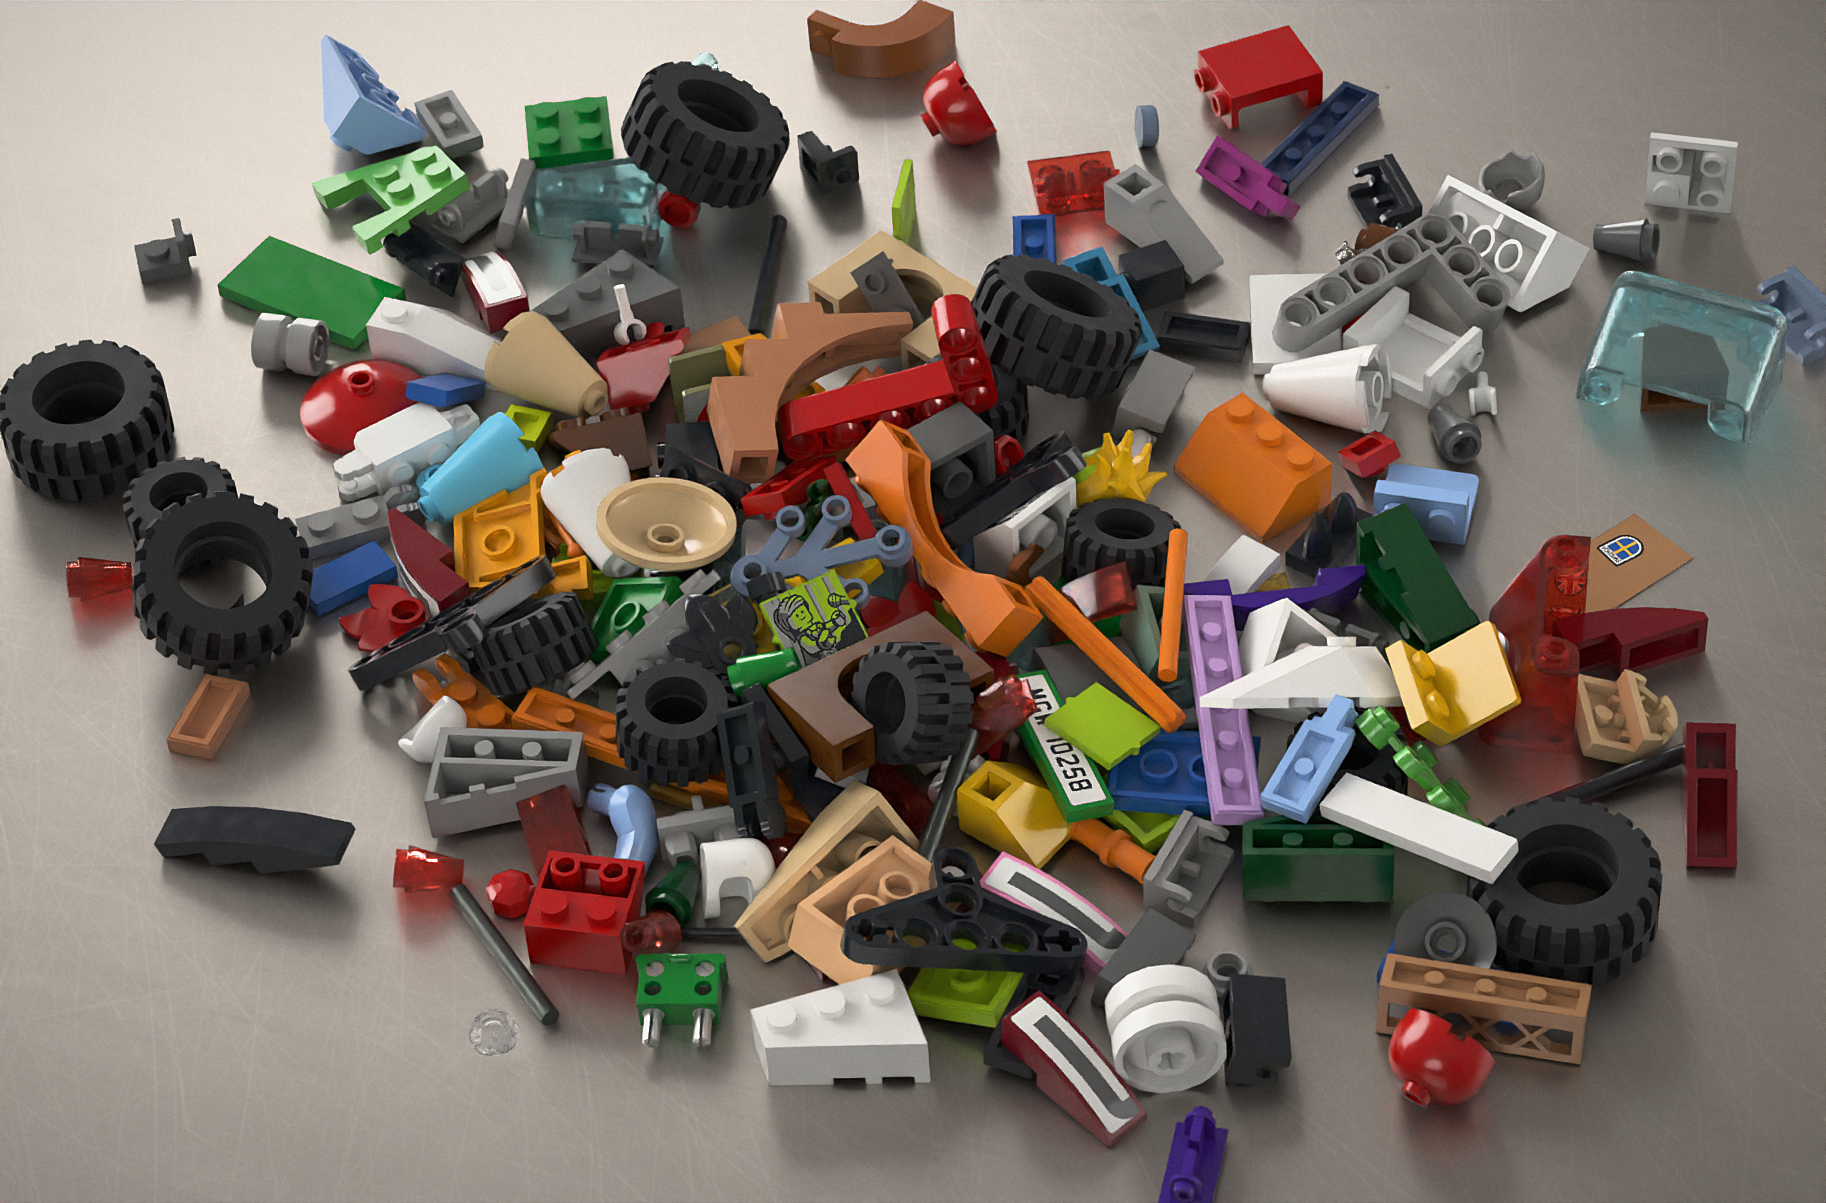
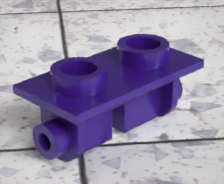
M1196 1106L1192 1109V1112L1185 1116L1184 1123H1176L1158 1203H1213L1228 1129L1216 1127V1121L1212 1117L1213 1113L1209 1108Z

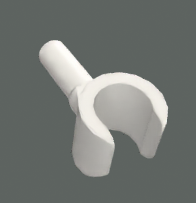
M620 284L614 287L621 321L615 326L614 337L619 344L629 345V338L626 332L628 326L630 325L633 328L636 340H641L645 337L646 326L642 321L634 319L625 285Z
M1483 371L1477 375V387L1469 389L1471 416H1476L1477 412L1489 411L1492 415L1497 414L1496 388L1488 386V374Z

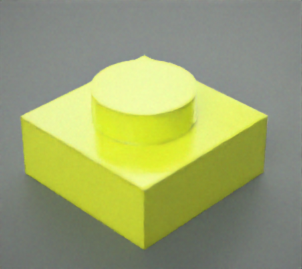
M511 404L505 415L509 416L524 433L518 439L528 450L533 447L538 454L554 426L552 412Z

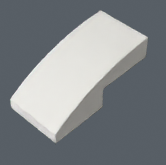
M1242 535L1219 559L1202 582L1228 579L1232 595L1253 593L1280 568V554Z

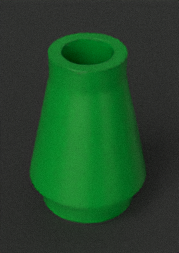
M793 647L780 651L738 657L736 664L727 667L731 685L740 702H742L743 690L759 683L764 692L768 694V684L802 669L800 659Z

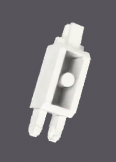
M418 402L357 432L354 439L355 450L344 455L343 458H339L333 464L335 478L342 480L337 484L339 498L347 502H353L375 491L379 495L384 496L392 487H402L403 484L408 485L415 482L423 470L433 465H443L457 450V446L464 443L480 427L479 417L466 404L439 413L433 405Z

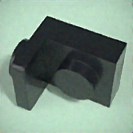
M812 130L797 135L800 169L822 195L859 181L858 154L852 145L833 152L828 143L823 144Z

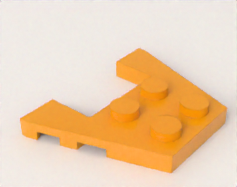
M581 450L574 451L564 457L565 459H567L570 456L580 453ZM563 465L551 471L553 477L565 469ZM545 468L529 475L530 482L508 494L503 489L453 516L455 573L468 581L470 594L525 562L545 554L544 501L540 490L544 478L550 473H547ZM584 555L551 564L557 576L527 599H539L559 592H574L578 600L594 598L592 565L587 556Z

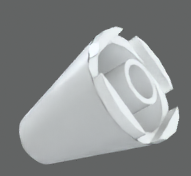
M1369 344L1277 364L1272 367L1270 374L1267 373L1264 377L1263 396L1265 400H1269L1271 407L1275 410L1364 434H1369L1375 430L1380 433L1383 431L1389 412H1381L1383 398H1391L1392 393L1389 357L1386 352H1378L1382 347L1381 345Z
M606 448L586 450L568 457L562 461L565 469L555 477H553L550 471L544 478L540 490L546 507L604 575L627 578L635 574L640 567L624 561L609 550L600 539L596 528L597 510L601 501L617 487L631 482L629 467L625 458L620 453L619 457L613 456L611 450Z

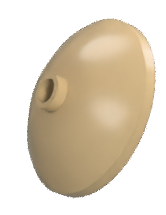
M656 477L626 483L607 494L597 510L596 528L604 545L624 561L652 571L681 572L703 567L725 554L735 540L737 519L730 504L712 489L688 480Z

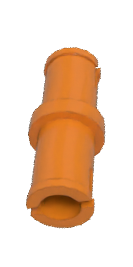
M1096 818L1073 822L1071 826L1070 836L1073 841L1082 844L1099 855L1101 863L1112 869L1118 867L1143 885V878L1156 856L1135 844L1129 833L1120 829L1115 831Z

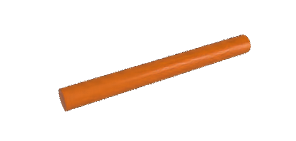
M1173 529L1169 533L1158 678L1165 682L1174 681L1177 678L1188 542V533L1183 529Z

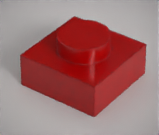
M1376 430L1338 451L1343 467L1363 479L1381 474L1388 468V464L1401 457L1395 441Z

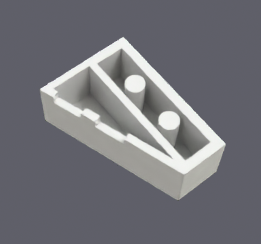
M897 969L750 1010L755 1049L769 1086L834 1085V1078L866 1077V1084H880L883 1077L914 1076L915 1083L931 1082L928 1044Z

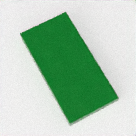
M270 235L217 284L219 296L258 312L290 316L293 322L297 318L325 321L328 326L329 340L356 350L368 338L366 324L384 297L402 301L406 300L405 290L402 287Z

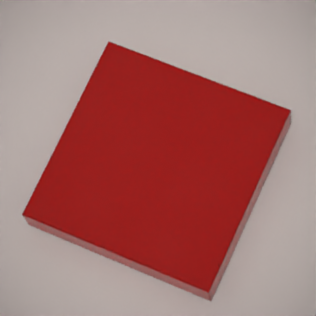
M836 462L823 469L834 494L845 497L850 504L852 518L849 523L858 540L875 538L877 531L842 464Z

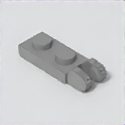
M403 484L402 487L390 488L384 496L379 495L295 519L299 536L305 538L309 547L308 559L315 560L361 547L373 540L379 542L391 538L387 511L393 507L419 526H422L423 523H426L427 519L417 503V500L421 497L417 487Z

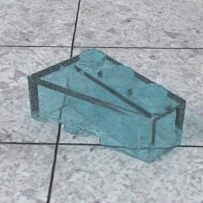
M632 157L534 170L524 197L530 236L573 239L574 223L581 224L582 220L612 223L613 233H618L620 223L634 225L649 224L652 229L659 230L662 219L659 217L658 202L661 194L668 188L650 180L644 170L640 171L633 164Z

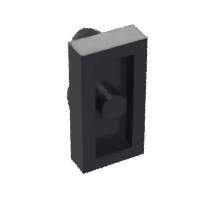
M1342 492L1338 494L1321 514L1316 513L1311 518L1306 530L1285 552V565L1315 579L1319 569L1339 567L1356 548L1357 522L1374 515L1357 508L1354 499L1349 493Z

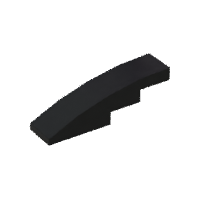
M230 806L171 809L154 845L163 857L203 853L212 866L251 861L260 874L339 865L356 828L351 822L307 813L268 808Z

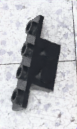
M757 683L742 691V702L737 697V706L751 702H765L776 775H779L813 823L817 816L846 788L815 776L817 766L809 759V753L769 699L768 694Z

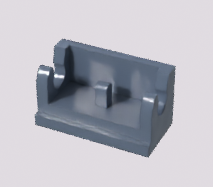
M1794 265L1786 268V272L1763 281L1756 290L1761 295L1773 292L1768 298L1760 300L1751 306L1750 316L1802 366L1826 356V295Z

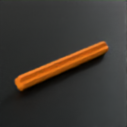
M1035 577L1032 583L1026 585L1025 592L1034 605L1167 733L1176 732L1179 726L1185 723L1186 715L1182 712L1181 708L1044 577Z

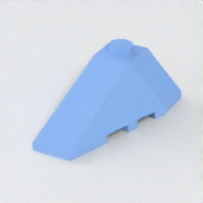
M325 34L321 39L324 122L331 133L330 139L332 142L346 151L351 152L354 148L368 155L423 140L427 133L419 118L408 108H405L403 112L398 108L396 102L400 97L393 90L388 89L378 81L380 75L360 53Z

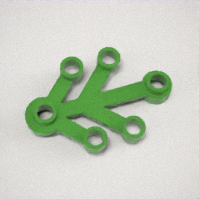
M1380 705L1375 710L1369 708L1355 720L1361 732L1379 750H1382L1390 743L1397 752L1393 756L1395 762L1408 777L1416 781L1428 792L1426 797L1434 807L1487 827L1481 819L1477 818L1475 821L1471 819L1463 806L1471 798L1453 777L1448 779L1443 785L1439 782L1431 769L1439 761L1424 742L1418 740L1413 746L1409 747L1399 740L1394 732L1400 728V725L1384 706Z

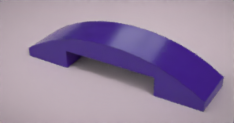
M1364 564L1319 569L1313 586L1232 595L1228 579L1185 583L1183 595L1230 596L1236 631H1244L1250 612L1284 598H1288L1301 609L1310 611L1312 608H1316L1326 615L1335 613L1357 597L1366 570Z

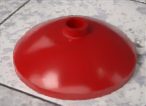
M380 359L359 360L336 367L319 378L306 392L300 407L303 429L309 439L320 448L344 456L355 450L354 439L357 432L418 403V401L405 397L407 381L423 377L407 366Z

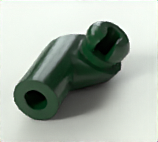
M826 479L816 480L808 486L807 495L811 500L802 510L806 521V529L801 536L795 539L802 542L807 540L823 517V502L828 497L835 495ZM798 518L795 520L791 527L795 526L798 523Z

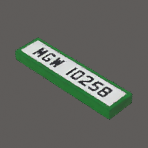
M1040 670L1001 678L999 690L1066 823L1113 815L1115 802L1092 758L1044 726L1045 718L1064 705L1047 671Z

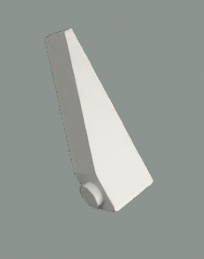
M384 297L366 324L372 359L396 362L413 369L418 374L427 376L447 372L486 382V389L495 390L493 385L485 379V361L492 343L496 341L501 344L503 340L458 315L440 308Z
M1327 637V646H1307L1200 697V707L1231 709L1328 708L1335 694L1353 700L1355 707L1404 705L1393 672L1376 647L1356 646V637Z

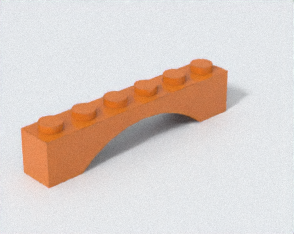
M880 420L845 459L856 474L854 477L855 483L866 494L872 496L878 505L875 510L883 521L889 525L901 526L908 531L913 544L912 557L916 558L922 567L919 570L920 575L928 584L940 592L944 598L941 602L944 609L962 623L966 629L964 636L968 643L981 653L990 651L1007 658L1044 617L1021 585L993 574L976 573L967 567L951 550L940 531L933 509L930 487L931 461L909 431Z

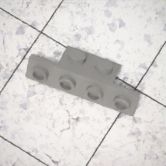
M700 569L679 586L684 594L669 606L663 599L642 617L647 625L633 636L628 630H625L605 647L610 655L597 666L589 660L571 674L568 678L573 685L566 693L573 700L609 670L623 686V681L629 675L636 676V669L643 665L653 667L654 661L665 659L666 663L675 662L666 646L671 639L689 631L685 620L684 608L686 598L693 594L702 595L721 579L718 573L713 570L706 576Z

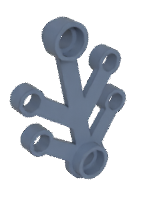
M833 495L823 502L822 519L795 557L779 560L792 538L801 536L806 529V521L803 512L795 506L782 508L776 516L778 527L759 554L746 555L735 563L731 571V583L738 594L741 593L747 599H750L746 588V583L750 579H747L746 575L752 571L760 570L762 571L761 575L781 572L784 580L799 576L809 581L829 572L830 570L828 569L878 558L885 566L899 567L906 564L912 557L913 544L906 529L898 525H889L880 529L875 538L825 549L838 529L847 525L852 518V510L848 500L841 495ZM835 507H843L845 509L839 516H831L829 514ZM789 518L799 519L798 523L793 527H785L783 525ZM897 537L900 539L899 543L895 546L889 547L884 545V542L890 538ZM838 575L847 595L854 589L863 591L859 598L853 599L857 603L854 608L855 611L865 608L870 601L867 584L859 578L846 580ZM786 584L787 591L793 588Z

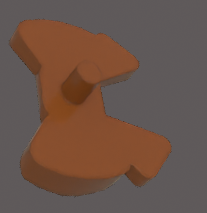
M1031 542L1027 549L1020 551L1009 565L1006 580L1021 585L1025 591L1026 585L1032 583L1036 577L1029 576V569L1043 554L1044 548Z

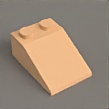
M891 836L797 905L787 946L839 985L897 969L898 973H900L905 966L866 965L855 963L848 959L840 948L845 922L849 917L930 890L929 872L932 863L895 836ZM949 902L946 905L955 911L961 903ZM887 930L886 935H889L888 943H891L894 932L892 930ZM905 936L902 938L910 946L923 947L926 944L919 937Z

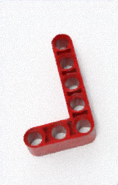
M949 294L935 301L931 308L938 347L943 360L795 399L782 405L777 412V419L785 455L791 459L805 460L859 445L880 420L908 430L960 401L974 414L991 409L998 400V393L988 352L970 300L964 295Z

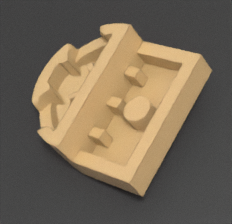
M1624 669L1616 682L1573 673L1565 685L1583 756L1625 765L1656 754L1664 748L1678 726V716L1672 701L1667 695L1658 699L1650 690L1645 688L1646 677Z

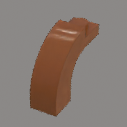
M918 0L904 15L896 20L878 25L855 24L817 9L807 18L810 50L832 58L834 72L852 77L888 78L909 74L934 63L956 44L954 12L923 0Z

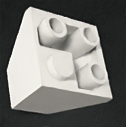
M1651 132L1645 204L1731 214L1738 142Z

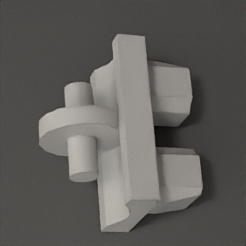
M701 795L691 796L692 810L674 813L673 816L656 818L662 860L670 861L673 868L682 861L698 866L701 843L740 839L738 838V832H736L738 828L735 825L733 808H730V805L703 808Z

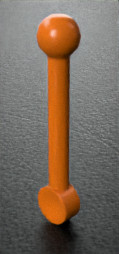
M544 503L543 515L544 517H550L566 543L568 557L572 559L584 556L585 551L574 541L573 537Z

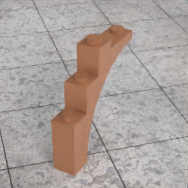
M821 302L778 303L771 335L772 339L745 340L739 371L740 376L712 377L706 411L724 473L746 484L764 483L773 477L779 450L775 430L779 408L785 403L792 401L799 392L817 379L843 367L874 359L902 357L900 339L910 333L913 327L910 313L824 314Z

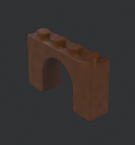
M925 611L768 684V697L809 753V759L834 783H837L876 764L874 726L848 703L850 701V693L854 690L852 682L854 674L860 670L859 662L863 656H868L869 650L872 647L879 646L885 642L938 641L941 645L951 647L954 656L959 655L964 662L963 671L968 672L971 680L969 689L970 692H973L974 703H971L973 717L995 707L994 669L930 613Z

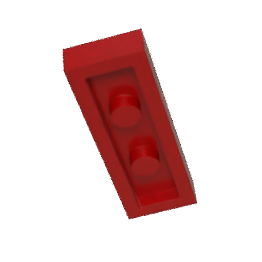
M835 455L794 461L741 498L744 515L762 514L764 520L776 519L777 513L782 508L796 506L808 501V486L819 479L827 480L823 469L836 463Z

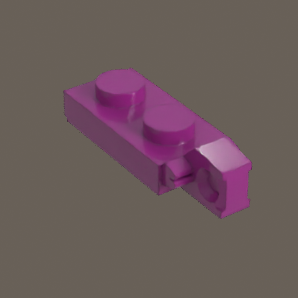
M1218 135L1195 170L1196 173L1244 207L1268 218L1271 211H1274L1278 215L1285 216L1293 221L1301 208L1299 204L1283 194L1288 185L1281 181V177Z

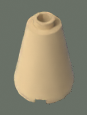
M528 311L519 314L505 325L503 329L509 333L501 344L496 341L492 343L485 361V379L493 385L495 390L576 418L585 417V419H588L603 411L608 402L607 383L545 316L534 311Z

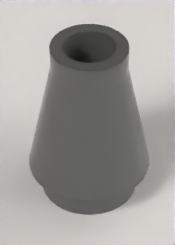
M1648 219L1608 225L1597 224L1593 233L1594 250L1610 252L1641 262H1645L1647 258H1656L1658 255L1660 228L1658 224L1650 223Z
M1446 404L1437 405L1429 412L1427 420L1432 427L1443 458L1454 463L1463 464L1473 460L1479 454L1482 442L1481 432L1477 426L1454 412Z

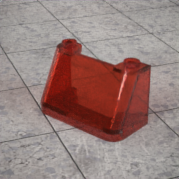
M1557 535L1549 538L1490 610L1489 621L1508 638L1509 656L1507 660L1521 697L1519 705L1477 727L1479 737L1490 746L1505 749L1573 754L1580 654L1578 648L1572 642L1552 637L1554 620L1585 613L1591 537Z

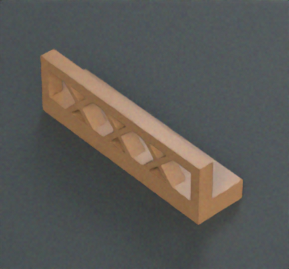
M1388 953L1379 984L1376 1032L1393 1035L1397 1024L1401 1020V1018L1389 1016L1390 1003L1410 1006L1412 1009L1426 1011L1439 1018L1450 1012L1461 1014L1469 1022V1024L1462 1028L1452 1026L1449 1032L1459 1037L1462 1041L1468 1034L1486 1050L1581 1065L1592 985ZM1498 1021L1513 1022L1521 1031L1513 1036L1500 1034L1491 1025ZM1550 1029L1573 1032L1572 1045L1551 1042L1543 1033Z

